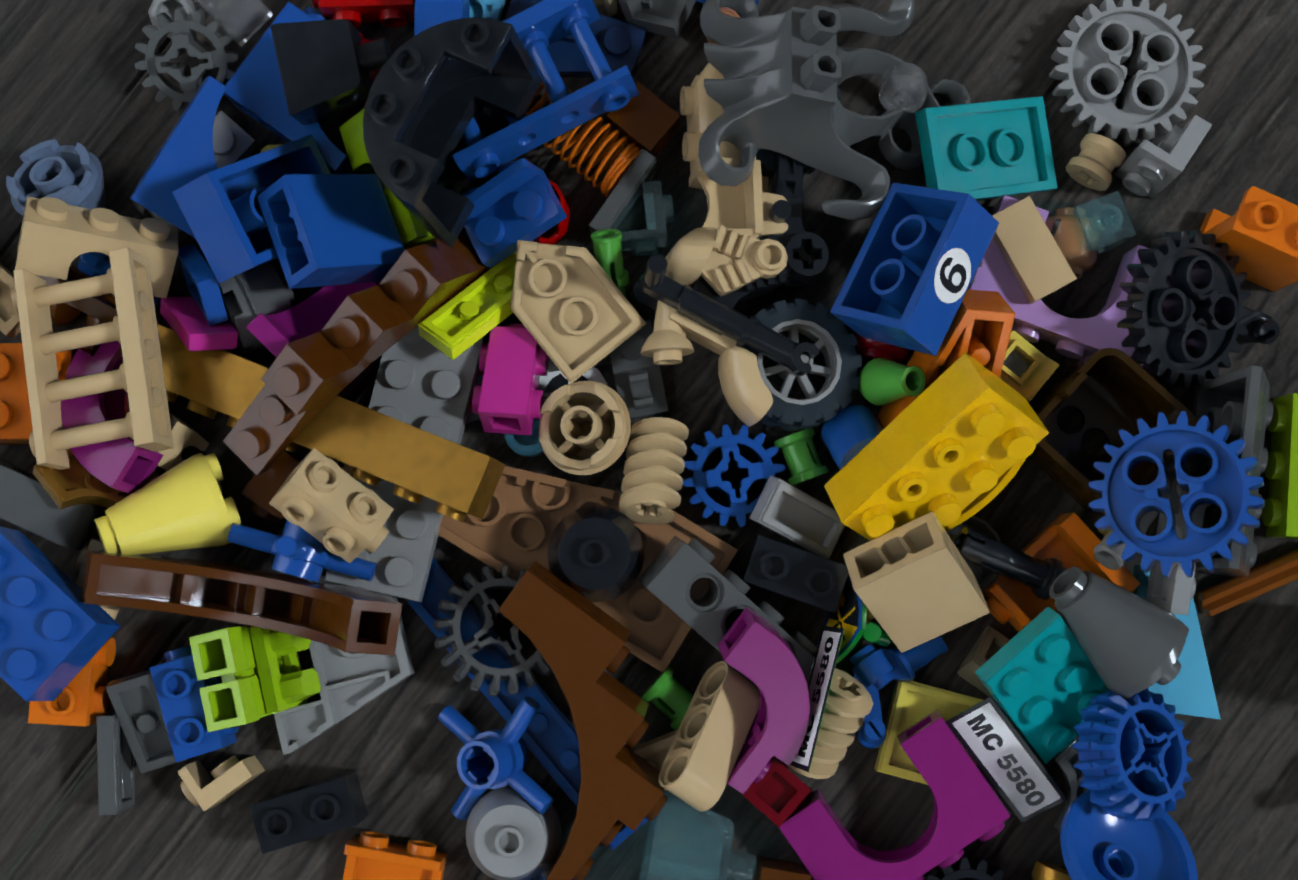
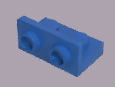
M524 158L505 164L499 169L497 175L485 184L472 188L462 194V196L469 198L475 205L464 227L482 264L490 268L515 253L518 240L533 241L567 218L544 171Z

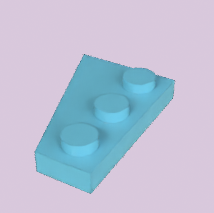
M1140 564L1134 565L1133 576L1140 585L1132 593L1146 600L1150 571L1148 573L1143 572ZM1192 598L1188 615L1174 614L1189 628L1186 642L1177 659L1181 664L1180 672L1170 683L1159 685L1156 682L1148 687V690L1153 693L1162 694L1166 704L1175 705V714L1221 720L1194 598Z

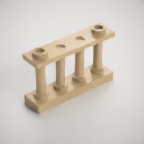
M128 247L109 251L111 268L104 275L47 286L45 279L25 269L13 270L15 287L12 289L11 298L14 309L19 314L33 428L29 435V445L32 454L36 458L37 465L58 470L69 469L68 449L127 437L134 441V446L154 452L174 448L149 261ZM111 293L115 297L117 316H114L112 322L53 333L50 313L51 305ZM118 341L121 344L123 363L119 369L59 381L56 353ZM124 389L128 393L130 412H127L125 418L63 429L61 401Z

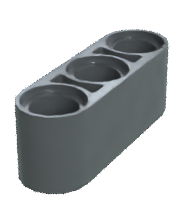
M0 460V518L61 546L81 550L101 506L81 504L60 510L34 474Z

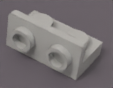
M1195 115L1183 128L1175 124L1165 139H1161L1157 145L1148 140H1143L1117 169L1115 175L1123 180L1124 187L1130 192L1154 199L1182 173L1212 124Z

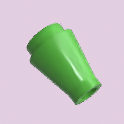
M875 358L869 361L858 375L860 377L858 389L861 395L877 406H883L908 396H917L924 390L926 384L925 375L919 367L906 366L885 358Z

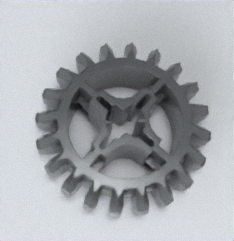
M487 565L481 570V583H479L474 574L468 572L463 577L468 591L456 584H452L448 590L451 597L457 603L448 600L440 601L438 609L450 616V618L435 619L433 628L438 631L448 632L447 636H442L435 640V648L444 649L451 647L452 652L442 658L441 664L443 667L450 666L456 661L461 664V667L453 676L456 682L461 681L467 672L473 674L475 677L469 688L473 692L478 691L484 679L489 681V696L495 697L498 694L500 682L502 681L505 682L508 694L515 695L518 692V677L527 688H531L536 685V679L531 669L543 676H546L551 671L550 666L542 658L543 656L536 647L528 660L524 658L520 651L523 647L518 638L519 628L514 624L505 635L506 641H500L499 635L496 640L490 636L480 642L494 625V619H499V625L502 621L507 624L511 623L509 619L498 611L500 606L494 599L490 600L487 594L501 593L509 595L527 570L525 569L520 571L516 581L510 579V566L502 565L499 579H494L493 570ZM474 601L478 608L477 614L481 621V630L463 643L460 633L461 616L464 609ZM486 649H493L499 652L505 661L508 660L512 667L504 669L492 668L480 663L472 655Z

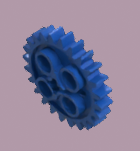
M1181 411L1176 424L1169 425L1165 414L1159 412L1157 427L1151 429L1142 418L1137 419L1139 434L1134 437L1123 429L1119 430L1124 445L1121 448H1117L1113 445L1105 444L1104 448L1112 458L1111 462H1095L1093 465L1101 474L1105 475L1104 480L1089 482V487L1093 491L1102 494V498L1090 502L1089 507L1093 511L1106 513L1104 517L1095 523L1096 528L1099 531L1114 530L1105 543L1110 548L1125 543L1126 546L1121 558L1127 563L1140 554L1142 556L1141 570L1148 573L1155 562L1161 563L1162 574L1165 578H1170L1175 565H1181L1185 575L1191 578L1194 572V563L1199 561L1211 573L1214 571L1212 556L1217 553L1227 561H1233L1234 558L1228 545L1234 542L1247 547L1250 543L1241 532L1242 527L1259 528L1260 526L1259 520L1248 514L1249 509L1265 507L1264 499L1250 495V491L1264 486L1263 477L1246 475V473L1258 465L1256 457L1238 458L1246 447L1245 441L1239 439L1227 445L1225 442L1230 432L1228 426L1224 424L1212 434L1209 432L1210 421L1208 416L1203 415L1194 427L1190 426L1186 411ZM1166 451L1174 453L1177 481L1183 491H1189V494L1182 495L1180 499L1187 530V537L1185 539L1177 537L1174 508L1168 498H1162V495L1169 494L1171 490L1164 460V453ZM1195 454L1209 456L1213 460L1211 470L1201 477L1187 475L1184 472V464L1190 456ZM1144 462L1156 464L1159 468L1158 476L1151 484L1137 485L1132 482V472L1137 465ZM1206 503L1218 506L1222 510L1220 521L1210 528L1195 526L1192 522V514L1199 505ZM1151 511H1159L1167 517L1165 529L1155 536L1142 534L1139 529L1141 518Z

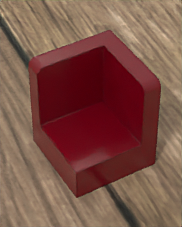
M773 756L770 768L764 778L758 783H752L742 795L780 828L811 789Z

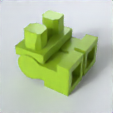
M255 626L230 627L189 637L197 681L221 676L222 683L199 688L208 732L249 724L259 720V718L308 703L307 698L321 691L318 673L313 668L301 670L298 651L309 649L310 639Z

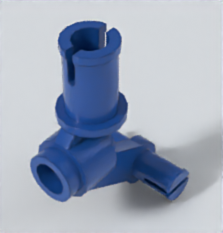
M941 636L903 653L895 647L889 650H877L873 643H871L849 659L854 666L852 669L853 677L867 689L873 701L870 713L864 717L861 729L856 732L857 740L863 748H878L886 738L878 690L892 680H914L916 678L915 672L948 650Z

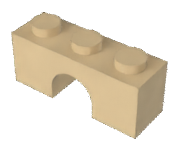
M27 196L18 242L15 270L25 269L35 275L67 280L69 267L72 261L79 255L88 252H98L109 256V251L128 247L148 259L153 296L167 298L179 251L178 227L170 226L164 221L155 218L141 220L118 215L116 212L106 208L87 209L68 205L57 198L44 197L38 199Z

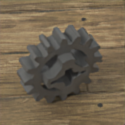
M184 7L177 8L174 11V21L163 12L156 16L160 26L159 29L150 24L143 27L142 31L150 40L149 42L140 41L135 44V49L145 54V59L135 63V68L147 70L149 77L141 84L144 88L153 85L157 86L159 89L155 97L157 102H161L168 96L173 98L172 105L175 111L181 110L185 102L190 103L203 83L204 75L209 69L219 67L216 80L223 85H226L227 79H231L237 69L231 67V62L240 59L241 53L229 51L227 46L235 39V36L233 34L221 36L218 33L222 23L219 18L209 24L204 23V10H196L192 18L188 19ZM173 31L171 36L172 46L167 52L158 54L162 40L168 33ZM196 31L206 36L215 48H208L199 41ZM186 49L190 57H197V59L206 58L205 61L191 68V72L188 64L170 61L186 53ZM163 73H168L180 84V89L171 84Z

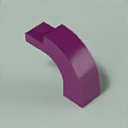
M118 341L101 344L94 356L78 349L68 368L65 380L119 369L123 363L121 344ZM124 389L61 401L63 429L125 418L124 406L127 392ZM130 437L71 448L77 460L88 472L111 488L128 494L134 493L146 484L164 456L158 451L154 452L134 446V441Z
M748 606L717 645L724 661L752 680L759 688L760 700L757 714L727 782L728 785L742 794L746 792L752 783H758L764 778L770 768L773 756L790 766L805 738L810 713L807 682L796 657L777 629Z

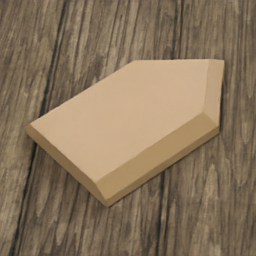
M518 240L510 309L570 384H572L639 331L646 323L587 248Z

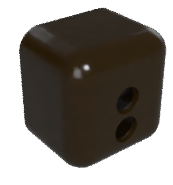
M1105 348L1075 362L1033 407V410L1049 434L1036 444L1035 450L1028 458L1085 510L1094 514H1106L1105 512L1093 511L1089 507L1090 502L1102 498L1101 493H1097L1089 487V482L1104 480L1105 475L1101 474L1093 466L1094 463H1110L1112 458L1106 450L1099 456H1092L1086 453L1081 445L1083 434L1089 429L1100 430L1105 435L1107 444L1121 448L1124 442L1120 437L1119 430L1123 429L1133 437L1139 434L1137 419L1142 418L1150 429L1157 427L1159 412L1165 414L1169 425L1176 424L1181 411H1186L1190 426L1195 427L1197 420L1181 402L1125 352L1116 348ZM1064 407H1073L1082 415V426L1074 434L1063 432L1057 424V415ZM1172 451L1164 453L1167 473L1175 466L1174 453ZM1151 462L1137 465L1132 472V482L1137 485L1151 484L1158 476V466Z

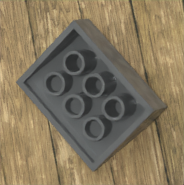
M1253 365L1216 377L1215 379L1207 380L1204 386H1196L1193 415L1197 423L1203 415L1208 416L1210 421L1209 432L1212 434L1224 424L1228 426L1230 432L1225 442L1227 445L1236 440L1243 439L1246 447L1238 458L1256 457L1258 465L1246 473V475L1260 477L1265 471L1268 462V451L1264 447L1265 430L1270 425L1273 417V403L1269 400L1270 384L1263 368ZM1195 454L1187 459L1192 465L1190 475L1193 477L1206 475L1213 466V460L1204 454ZM1259 488L1250 491V495L1262 498L1261 494L1258 493ZM1212 504L1205 508L1202 528L1213 527L1220 521L1222 510L1218 506ZM1262 508L1249 509L1248 514L1258 520ZM1242 527L1241 532L1250 543L1247 547L1234 542L1228 545L1234 558L1233 561L1229 562L1217 553L1212 556L1214 563L1213 572L1210 573L1201 561L1196 563L1195 571L1230 577H1249V569L1254 566L1257 558V544L1253 540L1254 528Z

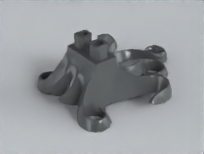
M707 0L700 13L702 31L708 40L715 43L704 42V52L707 61L725 79H704L707 95L724 108V113L715 119L704 131L699 142L698 157L701 168L706 175L722 186H737L746 181L754 168L757 151L760 149L772 150L787 155L812 168L855 183L861 189L862 196L858 200H824L822 208L826 214L849 220L869 218L879 211L889 193L890 177L882 165L854 151L850 146L869 137L877 136L882 154L894 167L904 170L919 168L923 164L915 112L911 109L900 107L875 116L861 115L843 107L837 98V86L845 79L856 75H878L890 79L906 89L916 99L918 111L924 108L940 107L933 93L944 95L949 100L950 105L970 104V95L964 85L954 80L939 78L925 82L913 66L889 53L870 48L837 45V32L860 31L883 37L900 35L911 25L915 15V0H891L892 4L888 12L883 14L875 13L856 5L841 3L827 7L815 5L811 9L793 6L785 12L759 16L755 0ZM721 7H729L735 10L740 17L725 15L721 12ZM893 128L903 129L910 136L912 145L909 152L898 148L893 141ZM721 142H730L739 150V165L731 166L721 158L719 151Z

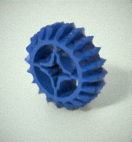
M1148 688L1126 700L1121 695L1114 694L1111 690L1091 697L1090 705L1080 709L1083 722L1073 726L1079 735V741L1071 745L1079 754V761L1073 767L1082 770L1084 775L1079 786L1091 790L1090 802L1101 806L1103 814H1110L1127 822L1153 821L1156 818H1163V815L1167 812L1175 811L1176 801L1186 797L1182 784L1192 780L1186 771L1187 764L1194 760L1187 756L1186 746L1192 740L1184 738L1182 734L1185 721L1174 718L1175 705L1166 704L1162 694L1153 693Z

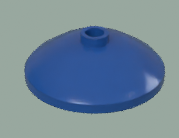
M1091 790L1084 792L1068 807L1062 821L1060 840L1064 863L1072 880H1198L1196 862L1191 847L1177 823L1168 813L1164 814L1163 818H1156L1153 821L1127 822L1110 814H1103L1101 806L1090 802Z

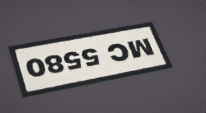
M823 626L808 684L810 713L807 732L796 757L790 764L806 772L810 770L844 628Z
M991 696L945 721L1022 823L1068 800Z

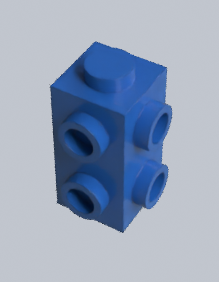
M191 646L164 653L166 663L150 667L149 669L175 762L212 752L237 742L235 733L238 732L239 726L212 732L207 730L199 688L222 683L221 676L197 681Z

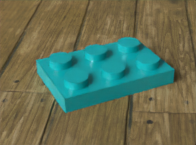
M1043 96L930 107L915 112L927 188L967 193L976 201L1002 198L1004 195L1010 197L1041 193L1058 188Z
M1049 606L975 671L1032 752L1045 764L1059 752L1063 751L1078 736L1073 726L1083 722L1080 709L1090 705L1091 697L1109 690L1062 617Z

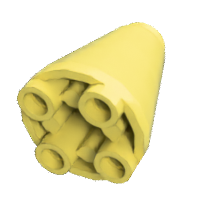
M202 453L189 457L105 510L106 516L94 519L105 552L114 554L119 552L122 555H140L218 547L230 544L231 542L228 541L229 531L234 523L241 524V519L233 498L223 499L219 481L224 480L216 455L211 453L204 456Z

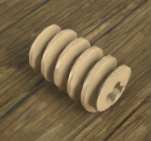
M653 417L640 420L631 427L629 444L626 450L627 460L625 461L623 471L625 477L622 479L621 486L623 494L620 496L619 508L622 514L630 520L651 525L673 522L675 515L670 509H675L681 503V495L677 491L682 489L683 479L679 474L684 472L685 462L682 457L686 455L687 445L684 441L688 438L689 434L687 426L680 421L670 418Z
M834 669L810 770L806 772L791 765L788 766L789 768L801 775L814 779H827L836 773L839 762L846 755L847 747L854 741L855 732L861 729L864 717L870 713L873 706L871 695L856 678L842 670Z

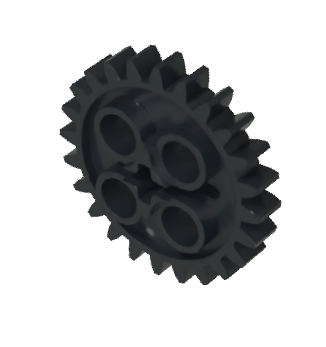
M1201 230L1165 232V237L1150 239L1151 248L1139 249L1137 251L1141 264H1128L1127 266L1129 273L1133 277L1132 282L1120 283L1119 287L1128 294L1127 300L1116 303L1117 308L1126 311V318L1117 323V328L1128 329L1129 335L1121 344L1122 347H1135L1131 358L1137 364H1143L1142 368L1150 376L1154 377L1159 384L1189 388L1190 385L1204 386L1205 379L1219 377L1218 367L1230 368L1232 366L1228 352L1240 353L1242 350L1235 340L1237 335H1248V330L1240 324L1241 318L1248 317L1252 313L1251 310L1242 307V301L1251 296V291L1241 290L1240 284L1247 277V273L1234 271L1239 262V256H1226L1229 245L1227 243H1216L1215 234H1202Z

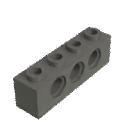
M674 536L637 579L719 652L720 650L717 645L728 632L725 627L727 616L736 609H743L744 611L748 606L771 623L785 639L803 671L808 687L815 660L814 655L818 647L798 630L792 637L779 625L785 618L764 600L756 606L745 596L750 587L731 570L728 569L722 575L711 566L710 563L715 556L695 538L687 544L677 536ZM699 578H708L709 590L707 594L700 599H691V585Z

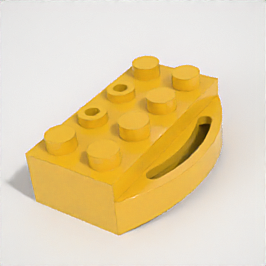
M965 352L834 475L824 487L841 523L870 541L932 511L947 532L975 515L990 503L1016 475L1026 458L1035 450L1036 444L1048 435L1049 432L1025 397Z

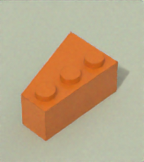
M968 289L937 355L933 356L914 351L906 366H916L923 371L926 379L923 391L965 352L1000 378L1016 313L999 292ZM919 395L908 396L883 405L877 415L883 428L889 425Z

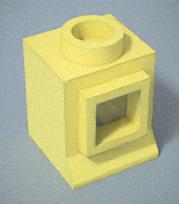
M1012 330L1000 379L1030 402L1059 367V364L1046 357L1016 331Z

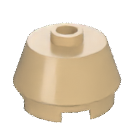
M578 381L564 385L555 390L546 399L541 408L542 418L539 421V441L547 458L564 472L574 475H591L601 472L615 463L627 446L631 431L628 408L621 396L603 383Z

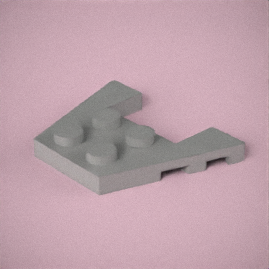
M268 572V573L285 574V573H282V572ZM321 575L319 580V583L321 584L347 586L343 584L325 581L326 575ZM373 592L398 602L396 596ZM400 616L395 656L344 652L332 646L311 640L309 649L314 670L319 675L321 700L292 707L274 714L283 755L297 751L415 673L402 616Z

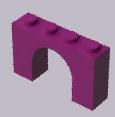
M937 709L897 735L900 745L933 793V813L926 830L913 843L899 849L879 850L870 848L849 834L824 796L817 789L803 799L780 827V830L814 880H923L922 875L937 865L942 869L958 861L964 854L963 848L979 838L982 842L987 841L1004 829V821L1011 817Z

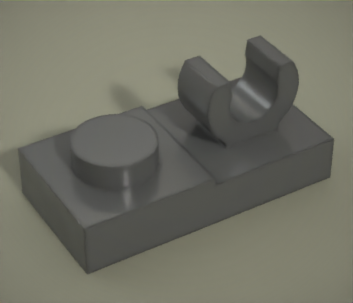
M651 319L645 320V326L610 353L617 393L628 408L630 420L669 412L660 365L654 364L652 357L641 355L646 339L653 333Z
M150 669L110 681L105 688L140 773L178 763L175 762Z

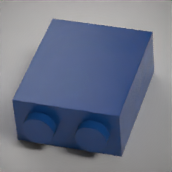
M285 174L257 196L289 289L381 282L405 251L377 174Z

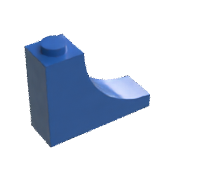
M288 1L271 25L326 19L308 6L302 11ZM269 27L225 85L227 87L224 92L225 96L234 106L287 143L312 134L330 173L352 174L353 170L349 158L330 141L322 120L302 125L289 115L272 32Z
M211 76L204 79L129 197L194 238L195 236L172 192L198 177L218 169L213 150V126L218 105L227 87Z

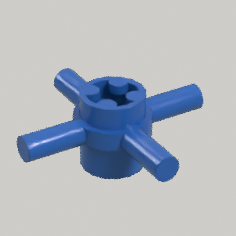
M288 520L286 521L282 536L236 523L232 525L229 531V542L275 555L271 570L319 583L323 569L369 582L372 581L375 574V562L356 557L349 564L340 556L329 552L320 541L300 526L292 524Z
M528 696L523 697L503 729H492L483 733L451 705L445 707L439 714L438 720L465 744L457 756V770L466 787L451 808V812L456 818L467 820L473 807L481 799L487 788L498 789L510 785L540 814L545 813L553 804L554 799L524 772L528 762V751L521 736L540 709V705L535 699Z

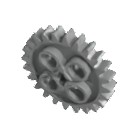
M1104 0L1100 4L1099 9L1095 5L1090 4L1082 13L1083 17L1076 15L1068 24L1070 30H1064L1057 40L1063 47H1057L1051 55V59L1060 63V65L1052 69L1049 77L1062 80V83L1054 89L1052 94L1053 96L1067 97L1068 101L1062 106L1060 112L1065 113L1075 110L1077 116L1072 123L1074 128L1086 121L1090 124L1088 134H1097L1101 130L1105 132V137L1113 141L1118 135H1121L1124 147H1129L1136 141L1137 135L1141 142L1143 140L1150 142L1155 138V133L1162 138L1170 132L1172 125H1179L1187 118L1184 111H1190L1198 103L1192 94H1196L1204 87L1203 82L1193 77L1199 75L1206 68V64L1192 60L1203 48L1201 45L1188 46L1186 41L1195 31L1193 28L1179 31L1177 26L1182 19L1181 14L1175 15L1168 20L1164 17L1167 7L1165 3H1162L1155 11L1149 10V0H1141L1136 7L1133 6L1132 0H1120L1117 7L1113 0ZM1133 33L1138 35L1136 48L1132 52ZM1101 37L1111 38L1116 43L1117 51L1106 48ZM1147 48L1157 50L1161 55L1162 62L1153 60L1148 55ZM1130 57L1127 67L1122 65ZM1126 75L1132 76L1123 86ZM1091 80L1102 82L1106 86L1107 95L1097 93L1091 85ZM1121 91V109H1118L1116 107V99ZM1137 91L1147 93L1151 98L1152 106L1142 104L1137 97Z

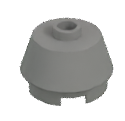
M508 785L490 791L477 802L468 817L465 837L467 849L473 862L487 876L495 880H531L546 871L555 860L561 845L562 829L559 816L553 805L545 813L540 814Z

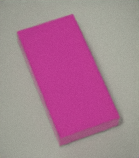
M191 296L161 298V315L188 350L204 351L237 348L238 331L229 321L209 326Z

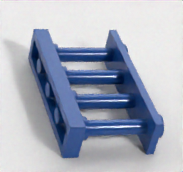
M543 0L503 21L512 24L543 80L542 83L552 104L529 116L524 114L523 118L519 121L505 116L509 126L486 138L483 137L473 116L462 135L467 148L452 155L455 163L469 181L495 174L501 168V165L606 111L613 112L623 108L631 98L639 95L627 65L612 72L590 28L591 23L601 19L593 0ZM568 35H573L595 79L594 82L569 94L547 50L549 45Z

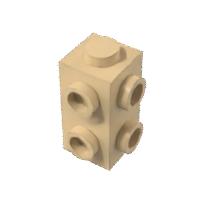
M315 448L291 472L269 502L271 506L282 513L286 520L300 526L320 541L329 552L340 556L349 564L364 550L372 554L380 546L389 533V530L383 525L394 510V508L379 498L373 490L363 486L342 470L335 461L325 457Z

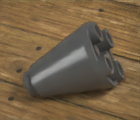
M1078 567L1068 568L1055 579L1050 587L1049 595L1055 600L1054 605L1106 687L1114 694L1121 695L1126 700L1134 694L1154 685L1156 682L1159 685H1166L1178 675L1181 664L1177 659L1186 642L1189 628L1174 614L1090 571H1082Z

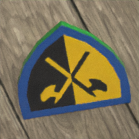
M849 574L836 613L828 612L823 625L844 628L836 663L840 662L854 648L859 639L883 647H887L891 642L890 637L881 625L866 620L867 607L854 591Z

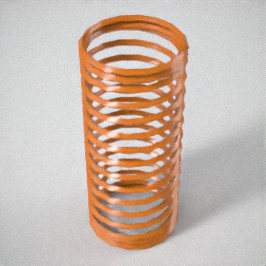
M541 83V85L539 86L529 107L531 106L532 102L537 97V95L540 93V91L544 88L543 83ZM547 91L529 111L528 109L526 110V116L542 108L549 98ZM603 117L587 121L573 139L572 137L581 125L565 132L562 136L556 137L551 144H548V142L544 143L545 148H552L554 155L560 154L561 161H568L569 168L576 167L577 174H584L585 181H592L593 187H600L601 194H605V197H609L641 151L640 147H636L635 143L629 144L624 149L628 140L627 136L621 137L616 142L619 137V130H614L609 134L611 123L602 126ZM596 125V127L594 128V130L592 131V133H591V134L588 136V138L582 143V141H583L584 138L587 136V134L590 132V130ZM603 133V135H602L601 138L598 140V142H597V143L593 146V148L590 150V148H591L592 145L595 143V141L598 139V137ZM566 138L562 148L556 151V146ZM574 145L570 155L564 157L565 151ZM583 150L578 162L572 164L573 158ZM593 154L587 167L580 171L581 164ZM601 161L595 174L588 177L589 171ZM611 165L604 179L596 184L598 176Z

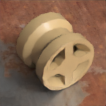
M1094 133L1086 134L1080 142L1081 152L1078 156L1070 159L1066 166V172L1076 182L1097 191H1105L1112 182L1111 173L1113 169L1123 164L1126 159V152L1120 145L1105 136Z

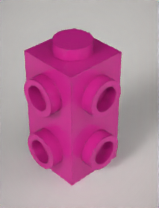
M509 324L506 327L496 326L490 331L489 344L482 343L479 368L481 372H484L482 386L476 385L474 387L472 410L473 414H479L484 432L532 436L534 418H542L540 411L544 404L543 390H538L540 376L548 375L550 357L523 324Z

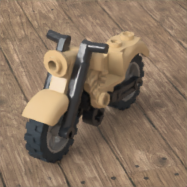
M708 63L700 75L695 76L691 85L682 86L680 92L681 115H686L687 132L684 133L682 141V155L684 161H690L691 175L689 177V187L704 190L707 197L708 212L703 226L691 230L680 238L666 257L658 254L651 256L647 262L645 272L641 274L639 281L626 290V299L630 304H640L656 313L653 333L646 339L641 355L652 357L653 363L657 365L679 364L683 362L682 356L694 353L693 345L688 340L690 339L720 355L718 358V375L722 392L730 408L748 427L761 420L767 426L774 427L777 425L786 431L809 429L836 416L839 410L844 409L850 403L852 392L856 391L859 386L860 377H857V370L862 368L861 354H856L855 346L858 345L854 333L849 334L844 327L846 324L828 313L830 308L820 303L810 305L806 299H794L792 302H786V300L778 301L770 307L762 309L755 316L750 315L749 317L734 310V307L740 301L771 295L775 292V289L784 293L796 292L826 267L829 260V250L825 241L815 233L806 232L802 225L803 176L811 174L816 169L787 155L772 150L760 149L755 156L754 168L746 181L737 186H722L711 180L701 168L698 157L699 142L707 127L724 113V108L707 95L704 79L725 78L714 66ZM837 87V98L840 99L842 96ZM721 142L719 145L721 158L731 166L739 165V150L730 142ZM788 331V338L780 333ZM798 333L805 335L815 343L803 342L799 344ZM819 349L823 353L826 367L813 364V358L819 354ZM807 373L825 377V382L817 393L806 375ZM767 376H770L771 380L781 387L779 392L774 389L766 378ZM795 379H797L807 399L798 400L787 397Z

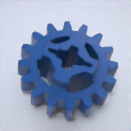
M726 424L722 426L720 438H716L710 431L704 433L705 442L707 443L706 447L703 448L693 443L690 450L698 458L696 461H684V469L693 472V477L684 480L683 487L694 488L696 494L688 501L690 505L702 502L706 506L703 510L702 518L706 519L715 512L719 514V526L724 527L729 517H735L738 527L745 526L746 514H752L761 495L760 493L752 503L747 505L746 491L753 482L765 480L764 489L770 476L775 477V474L785 470V465L772 463L771 458L779 451L777 446L767 450L761 446L766 436L764 433H760L753 440L748 438V426L743 425L738 435H732L730 427ZM739 446H743L755 453L761 463H751L742 457L739 452ZM720 448L721 461L714 470L702 472L706 458L713 451ZM729 455L731 456L732 464H735L736 470L744 471L746 478L742 479L738 484V498L736 497L735 489H732L730 481H722L721 475L728 470ZM717 489L727 496L729 507L716 503L705 490Z

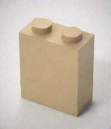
M933 511L843 554L854 591L901 653L990 613L976 576Z

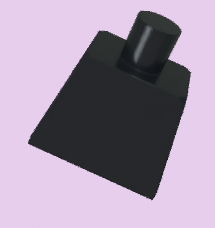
M345 19L270 25L289 115L302 125L312 124L367 100L371 88L369 72L381 69L392 55L389 43L385 37L362 42L359 31L349 20Z

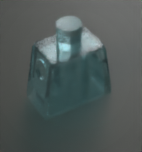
M664 791L663 794L668 799L653 821H649L638 880H752L756 868V855L731 849L734 823L730 819L710 810L704 812L697 811L674 794Z

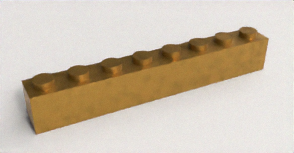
M157 324L167 400L175 403L178 395L190 399L187 409L211 419L215 418L217 411L229 415L230 417L226 425L233 428L264 387L265 383L261 378L269 368L224 350L190 351L174 330ZM336 396L286 448V450L295 452L298 444L311 450L315 448L337 464L340 461L353 466L350 476L376 487H378L381 478L396 484L392 494L419 505L423 496L439 502L435 510L436 512L460 522H464L467 514L483 520L505 468V464L492 457L339 396Z

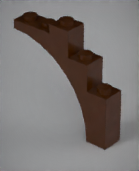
M460 232L452 248L436 239L405 249L379 285L348 295L321 331L290 342L284 347L261 378L265 383L264 387L223 442L257 476L268 471L303 429L352 380L395 343L418 327L421 321L490 269V267L482 264L472 242Z
M88 551L80 600L85 604L161 611L240 623L307 638L344 652L395 656L402 603L360 587L312 583L303 578L288 574L247 571L231 563L192 559L174 560Z
M535 561L498 611L531 640L552 668L570 706L579 740L581 784L577 813L571 832L551 864L545 880H583L594 863V859L590 855L599 844L605 848L608 847L620 831L623 823L635 831L644 818L650 822L653 821L662 810L668 797L663 794L665 788L659 783L660 770L630 749L637 744L649 726V723L644 720L649 703L604 671L606 669L611 674H614L630 652V649L624 646L630 630Z

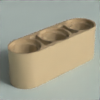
M724 661L717 662L703 675L659 773V783L663 788L700 812L709 810L720 799L759 708L760 695L758 686Z

